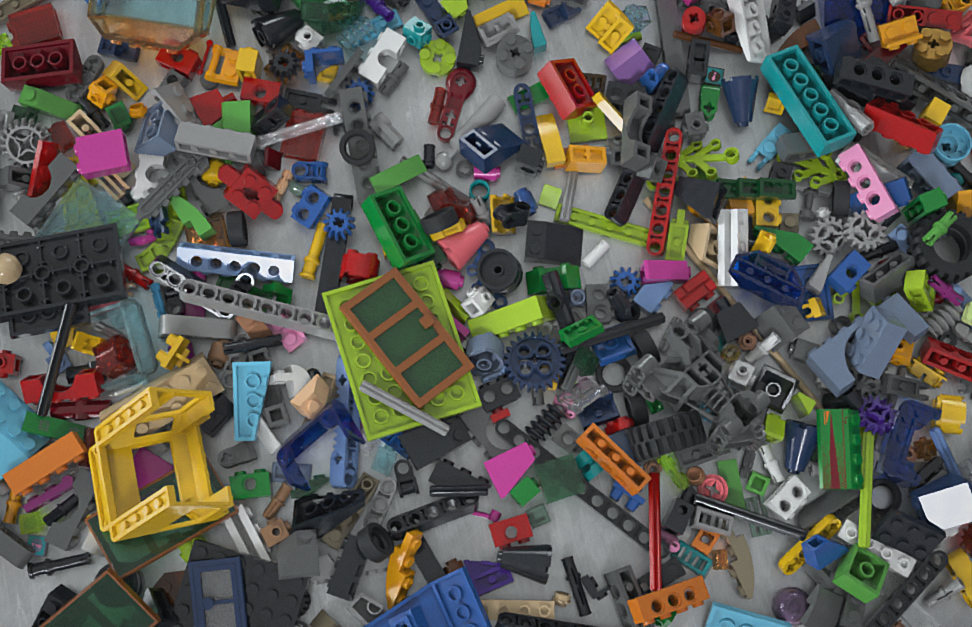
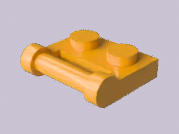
M218 44L213 45V55L204 78L210 82L238 87L240 78L235 67L239 50L223 48ZM223 56L225 59L221 73L216 74L219 58Z

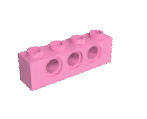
M859 143L838 155L841 160L838 163L843 172L847 171L850 177L847 179L850 185L858 190L859 193L856 195L862 204H866L868 208L866 213L870 220L874 219L880 223L899 212L864 148ZM861 164V170L854 172V167ZM866 180H870V186L863 188V183ZM876 196H880L879 203L873 205V198Z

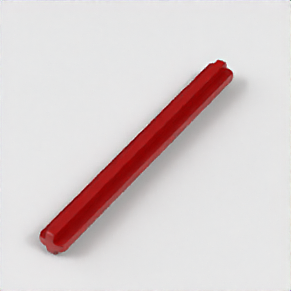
M651 472L649 474L651 479L648 482L650 590L657 591L662 589L660 474Z

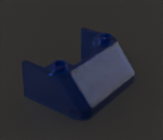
M332 400L327 403L312 420L309 419L282 444L276 459L290 486L307 492L311 490L295 458L339 424L346 438L361 444L366 443L342 402Z

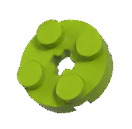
M432 40L420 50V66L426 74L444 77L454 69L456 52L452 45L445 42V40ZM435 55L442 56L441 62H439L438 60H433L435 58Z

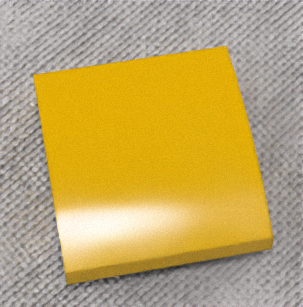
M608 0L585 28L599 39L598 44L612 54L635 27L628 17L611 0Z

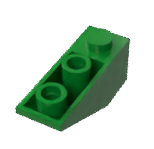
M758 225L752 230L756 239L761 230L776 234L777 243H775L772 252L779 253L784 257V261L792 266L799 265L814 246L798 233Z

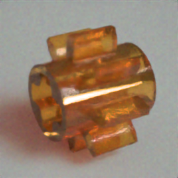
M924 436L920 437L919 441L913 442L914 453L917 452L918 460L924 458V461H929L932 459L931 457L937 456V448L932 438L927 439Z

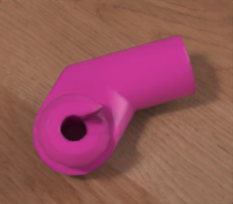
M147 229L146 235L130 237L129 245L131 247L142 246L155 241L157 238L153 235L154 229Z

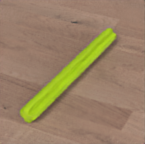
M870 431L863 432L862 475L864 482L863 490H860L858 546L860 548H870L875 435H872Z

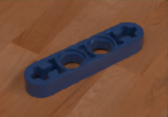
M519 83L513 90V98L521 137L530 146V139L526 140V138L536 136V138H533V144L537 145V148L541 150L542 144L531 91L527 84ZM519 88H522L523 91L526 90V93L524 94V102L519 104L518 101H521L522 98L521 94H517ZM522 106H528L530 108V114L522 115L520 112V108ZM526 124L533 125L534 132L531 134L526 133L524 126Z

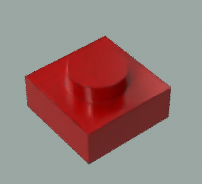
M499 407L493 410L490 420L494 425L501 419L509 418L511 416L509 409Z

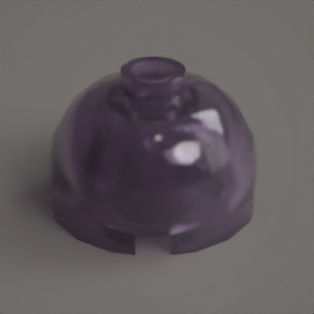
M788 586L781 588L772 599L771 608L773 615L776 619L790 622L791 627L803 625L800 619L810 606L806 601L809 595L798 587Z

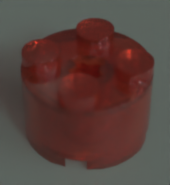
M117 334L92 348L97 362L95 365L97 371L100 374L104 373L113 380L138 366L137 352L134 347H129L127 343L130 341L125 336Z

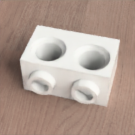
M796 475L787 476L766 499L763 505L777 520H790L796 514L795 510L807 502V496L811 491ZM793 488L796 490V497L792 494ZM781 502L784 504V510H783V511H782L781 508H780V503H781Z

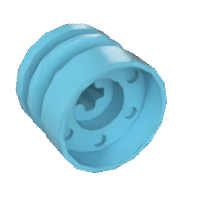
M947 123L940 126L944 130L936 150L933 151L935 157L945 164L947 169L963 160L972 148V139L969 132L963 126L956 123Z

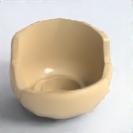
M2 253L0 254V284L8 285L15 282L21 276L22 265L13 254Z

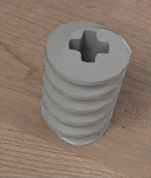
M949 300L945 304H941L933 313L923 318L930 326L926 334L937 339L936 333L942 335L943 330L948 331V325L952 327L955 325L954 320L956 322L961 321L959 315H963L962 307L960 305L954 306Z

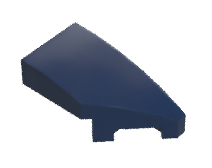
M562 2L561 5H555L544 10L541 16L551 30L581 13L582 9L580 7L573 8L567 6V3Z

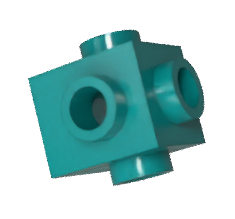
M413 16L403 25L402 36L406 38L410 45L421 49L425 44L428 45L432 39V26Z

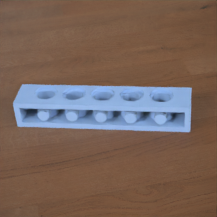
M181 241L177 247L176 263L190 272L197 271L203 275H212L214 273L220 274L222 277L237 276L243 268H253L251 264L257 263L260 269H254L257 273L256 279L262 282L273 280L288 284L289 282L292 283L294 279L296 255ZM194 256L200 257L202 262H196ZM214 258L219 259L222 264H221V265L215 264V263L213 262V259H214ZM232 261H238L241 266L235 267ZM270 266H277L279 268V271L275 272L271 270ZM248 275L242 276L244 280L251 279Z

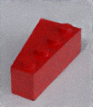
M878 96L866 104L863 113L874 122V128L871 132L876 131L886 139H894L902 146H910L920 154L929 155L936 150L944 130L943 128L924 118L917 119L915 113L910 110L902 111L898 109L900 105L895 102L887 103L884 97Z

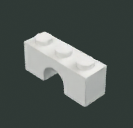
M388 27L384 32H381L375 47L370 48L367 60L358 67L357 71L361 81L367 79L368 85H373L378 90L388 74L387 68L380 65V60L385 56H391L398 60L407 46L406 38Z
M170 153L166 156L139 154L140 164L135 170L136 183L131 189V196L136 203H138L137 200L139 198L145 199L149 195L147 191L149 188H156L159 183L150 182V176L156 170L167 171Z

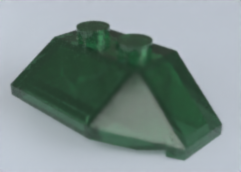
M301 0V19L322 36L347 31L356 26L365 7V0Z

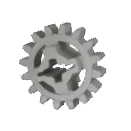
M864 210L861 211L860 215L854 212L853 217L849 216L847 219L848 223L844 224L846 230H844L843 235H848L845 241L852 242L851 248L855 245L858 246L857 251L864 248L865 252H868L870 247L875 250L877 245L880 246L883 241L881 239L886 237V234L883 232L886 231L887 227L881 226L884 220L880 223L874 219L870 220ZM859 221L858 225L853 227V224ZM877 235L874 240L870 241L871 236Z
M830 216L828 220L827 217H822V222L816 220V227L811 226L813 233H808L809 236H812L809 242L814 244L812 250H817L818 255L823 254L825 257L831 254L833 257H836V252L843 253L842 247L848 248V245L845 244L847 235H843L845 223L841 224L842 219L837 218L835 220V217ZM831 224L835 225L839 230H834ZM820 244H825L827 249H824Z

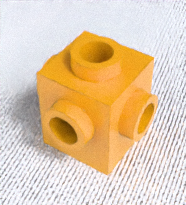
M102 75L89 85L87 98L100 109H103L115 102L118 85L105 75Z
M902 339L889 363L896 366H909L914 343L910 345L905 339Z

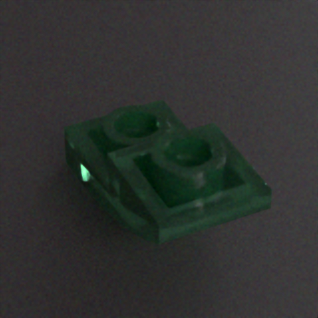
M325 474L313 476L314 479L309 480L310 488H307V485L296 486L294 491H290L291 499H300L318 492L330 483L329 477H325Z

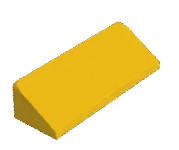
M506 0L472 17L475 27H478L507 12L510 15L512 14L516 21L528 15L529 11L524 0Z

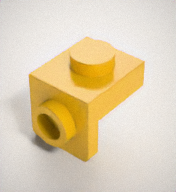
M77 331L71 349L100 358L107 340Z

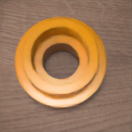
M135 103L129 107V115L135 119L143 118L148 112L147 107L143 103Z

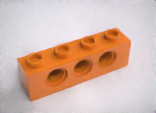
M594 422L575 440L631 496L639 493L650 481L651 477Z
M700 575L628 600L627 603L634 623H643L646 626L655 623L654 618L660 617V620L671 617V612L673 611L679 614L687 611V606L692 605L695 608L704 605L703 600L709 599L710 595L703 576Z

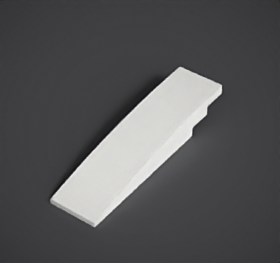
M727 0L729 10L735 16V29L747 61L762 64L765 57L772 54L764 1Z

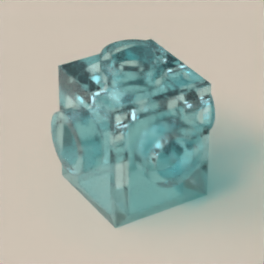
M630 4L622 11L634 25L633 33L641 31L652 23L646 6Z

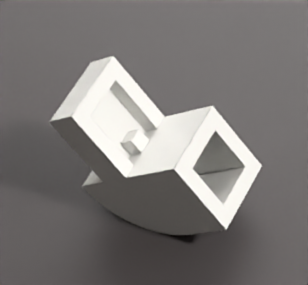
M290 365L284 368V370L274 371L273 375L269 377L268 385L286 384L288 399H293L311 380V377L302 367Z

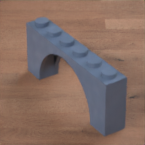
M898 292L892 297L888 295L882 300V304L878 307L893 312L908 330L903 339L910 345L926 334L930 326ZM858 316L848 328L844 326L838 331V335L834 338H827L821 347H815L807 354L806 364L836 398L854 384L855 378L850 373L845 360V346L855 336L865 316Z

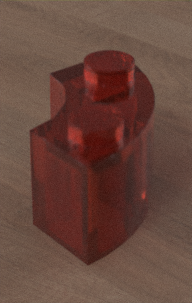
M451 187L436 190L427 195V199L434 211L453 206L458 218H463L466 225L473 224L478 220L472 203L460 199L454 194Z

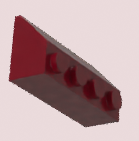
M72 38L2 48L1 83L11 92L22 91L24 84L35 88L83 83V65L75 40Z

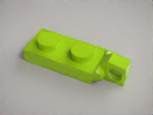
M678 209L677 219L672 218L670 222L665 260L684 261L689 230V221L684 220L686 210Z

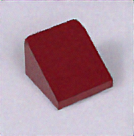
M266 147L264 153V166L266 170L280 171L282 154L270 147Z

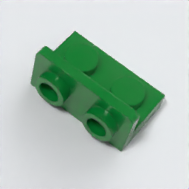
M590 315L558 332L561 343L565 342L572 348L604 332V327L593 315Z

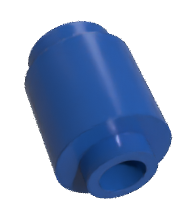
M524 187L514 192V201L528 203L531 206L529 216L534 215L537 212L538 205L531 191Z

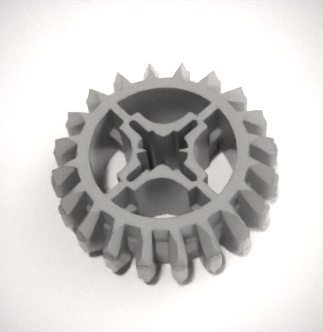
M22 118L21 122L16 119L14 124L9 123L7 125L9 129L5 128L3 130L5 135H2L0 139L6 142L1 143L0 147H6L2 153L10 155L7 157L8 161L12 158L15 160L13 162L14 166L20 163V168H24L26 164L28 169L33 168L35 157L27 158L24 157V154L28 151L36 152L38 144L35 140L36 135L41 140L54 142V140H48L52 133L46 134L44 131L48 128L47 126L40 128V121L35 125L33 118L29 122H27L26 118ZM20 129L31 130L27 136L15 133ZM30 138V146L25 148L24 142ZM13 139L14 142L17 143L19 146L18 152L15 150L13 146Z

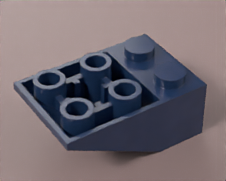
M502 123L474 128L459 138L460 154L483 174H487L517 153L522 143L527 145L524 140Z

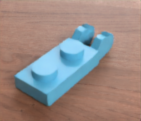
M779 122L755 149V152L747 162H753L760 155L764 159L757 165L756 169L760 171L777 154L775 144L780 135L784 133L791 134L792 132Z

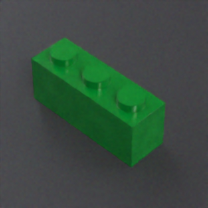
M938 187L916 197L901 209L908 226L919 223L929 214L935 213L948 205L947 195Z

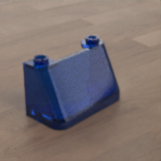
M906 400L900 404L881 461V469L888 480L902 488L919 486L922 476L917 475L914 471L915 463L906 460L914 431L927 426V423L931 420H939L942 410L915 400Z

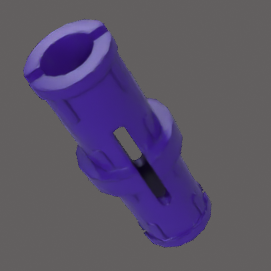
M364 0L372 8L373 12L379 14L385 21L390 22L393 20L395 13L386 6L383 0Z

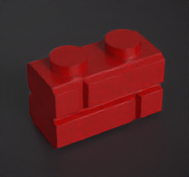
M702 270L676 289L671 296L683 312L688 310L692 312L700 306L699 302L705 299L707 301L715 295L713 291H715L717 286L705 270Z

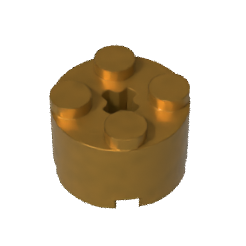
M936 28L922 29L920 33L923 34V38L918 39V43H915L913 46L912 61L917 64V67L926 72H936L938 69L946 67L949 63L953 48L951 33Z

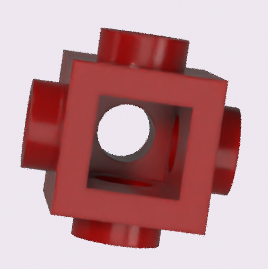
M0 350V378L7 379L8 375L19 376L22 357L12 354V351Z

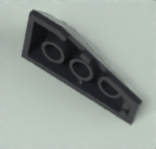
M364 489L347 490L335 495L333 492H327L325 496L311 494L294 500L292 530L295 532L316 529L317 539L323 537L365 506L366 491Z

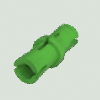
M947 211L939 221L932 225L933 228L922 238L924 242L929 240L926 243L927 245L933 246L941 235H945L948 232L947 229L958 219L957 215L951 217L954 212Z

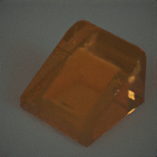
M726 549L712 550L714 570L728 569Z

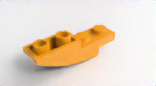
M418 529L406 532L403 543L395 545L394 552L390 555L386 574L388 609L405 600L408 590L413 585L415 571L410 569V567L414 563V556L421 546V538L423 536V533Z

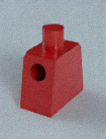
M218 89L189 98L204 126L213 125L222 119V102L237 101L233 92L222 97Z

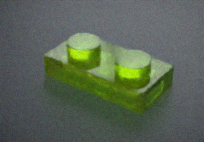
M663 455L656 460L661 464L663 470L680 491H684L690 486L687 483L689 479L682 471L679 473L675 468V461L670 456Z

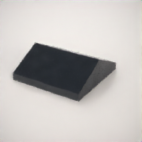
M764 364L757 374L750 391L755 393L757 390H762L767 393L771 400L767 408L783 414L800 380Z

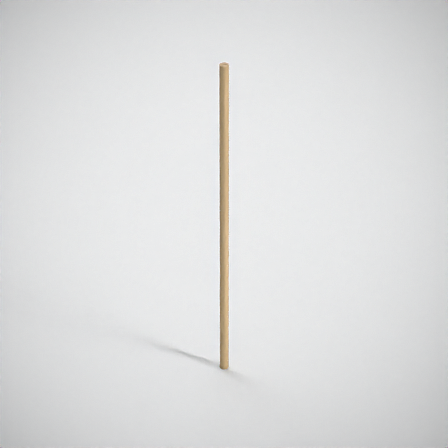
M648 196L643 202L652 212L654 202ZM660 209L657 210L658 215H664ZM687 243L686 254L701 271L705 270L710 279L716 284V290L727 298L731 306L736 304V300L725 287L718 286V279L705 263L699 260ZM756 329L753 330L754 334L759 338L758 340L762 342L763 339ZM770 350L771 356L786 374L800 380L797 387L803 394L816 401L814 407L816 409H825L778 351L773 353Z

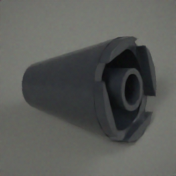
M294 8L253 19L251 24L254 23L255 27L252 28V31L261 47L265 46L268 49L266 52L271 54L304 25L305 18L300 10Z
M549 544L503 547L502 551L497 553L496 563H500V568L546 585L549 576L547 573L551 565L552 547Z

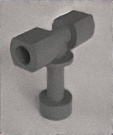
M809 178L796 182V190L803 191V195L806 196L804 209L799 211V220L813 222L815 213L811 210L814 198H817L818 195L828 198L832 193L833 184L828 183L820 186L818 189H813L809 185Z

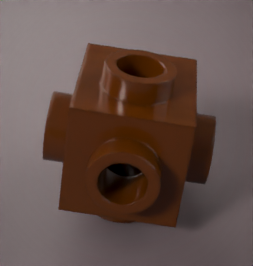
M715 8L705 14L707 32L722 38L736 31L734 13L723 8Z

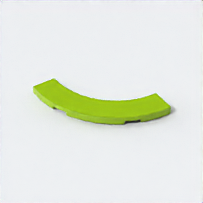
M182 186L179 189L180 194L178 196L188 201L186 188ZM171 203L168 206L169 221L165 223L169 228V234L161 232V239L157 238L148 248L134 256L143 274L149 272V266L156 256H169L184 231L185 226Z

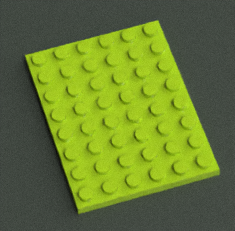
M434 260L399 270L464 352ZM382 276L322 293L368 442L423 425L359 390L361 383L367 381L415 407L339 310L341 305ZM393 278L353 307L351 311L367 332L370 333L412 302V300ZM418 308L374 339L395 367L439 335L432 326L425 329L421 325L419 319L423 317V314ZM443 342L401 375L420 398L463 365L447 344ZM471 371L419 410L441 420L482 407Z

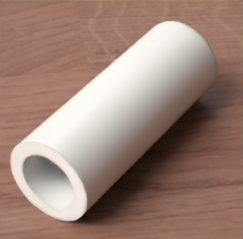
M601 240L581 262L590 269L607 252L610 245L606 241Z

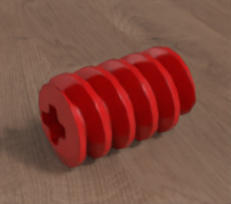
M697 6L687 8L682 16L681 31L701 36L705 30V12Z

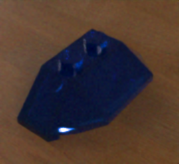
M760 250L736 254L728 270L740 288L774 305L798 307L806 292V287L802 284L794 267Z

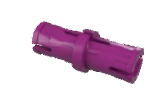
M937 275L930 277L935 282L928 280L927 284L935 289L939 296L948 299L954 306L961 305L956 299L963 302L964 297L956 292L951 284L945 283Z

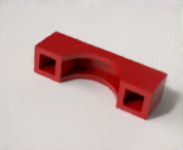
M102 368L81 370L75 375L71 386L56 384L51 402L59 403L64 399L77 401L83 397H88V399L100 397V394L106 390ZM46 374L28 375L20 381L25 404L33 403V405H38Z

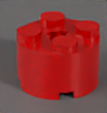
M348 249L347 253L342 256L339 279L342 281L344 278L346 283L351 285L378 277L380 268L378 255L371 252L363 254L359 253L358 250Z

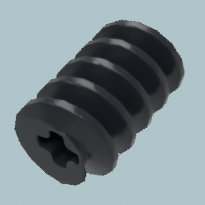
M547 404V410H541L542 416H535L537 422L530 421L532 428L525 426L527 434L537 443H539V440L546 441L544 434L552 435L549 430L550 428L557 430L555 423L562 425L561 417L568 419L556 405Z

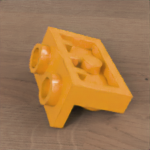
M915 15L877 26L881 47L887 48L889 51L899 49L900 45L905 43L907 45L918 43V39L923 38V34L919 33Z

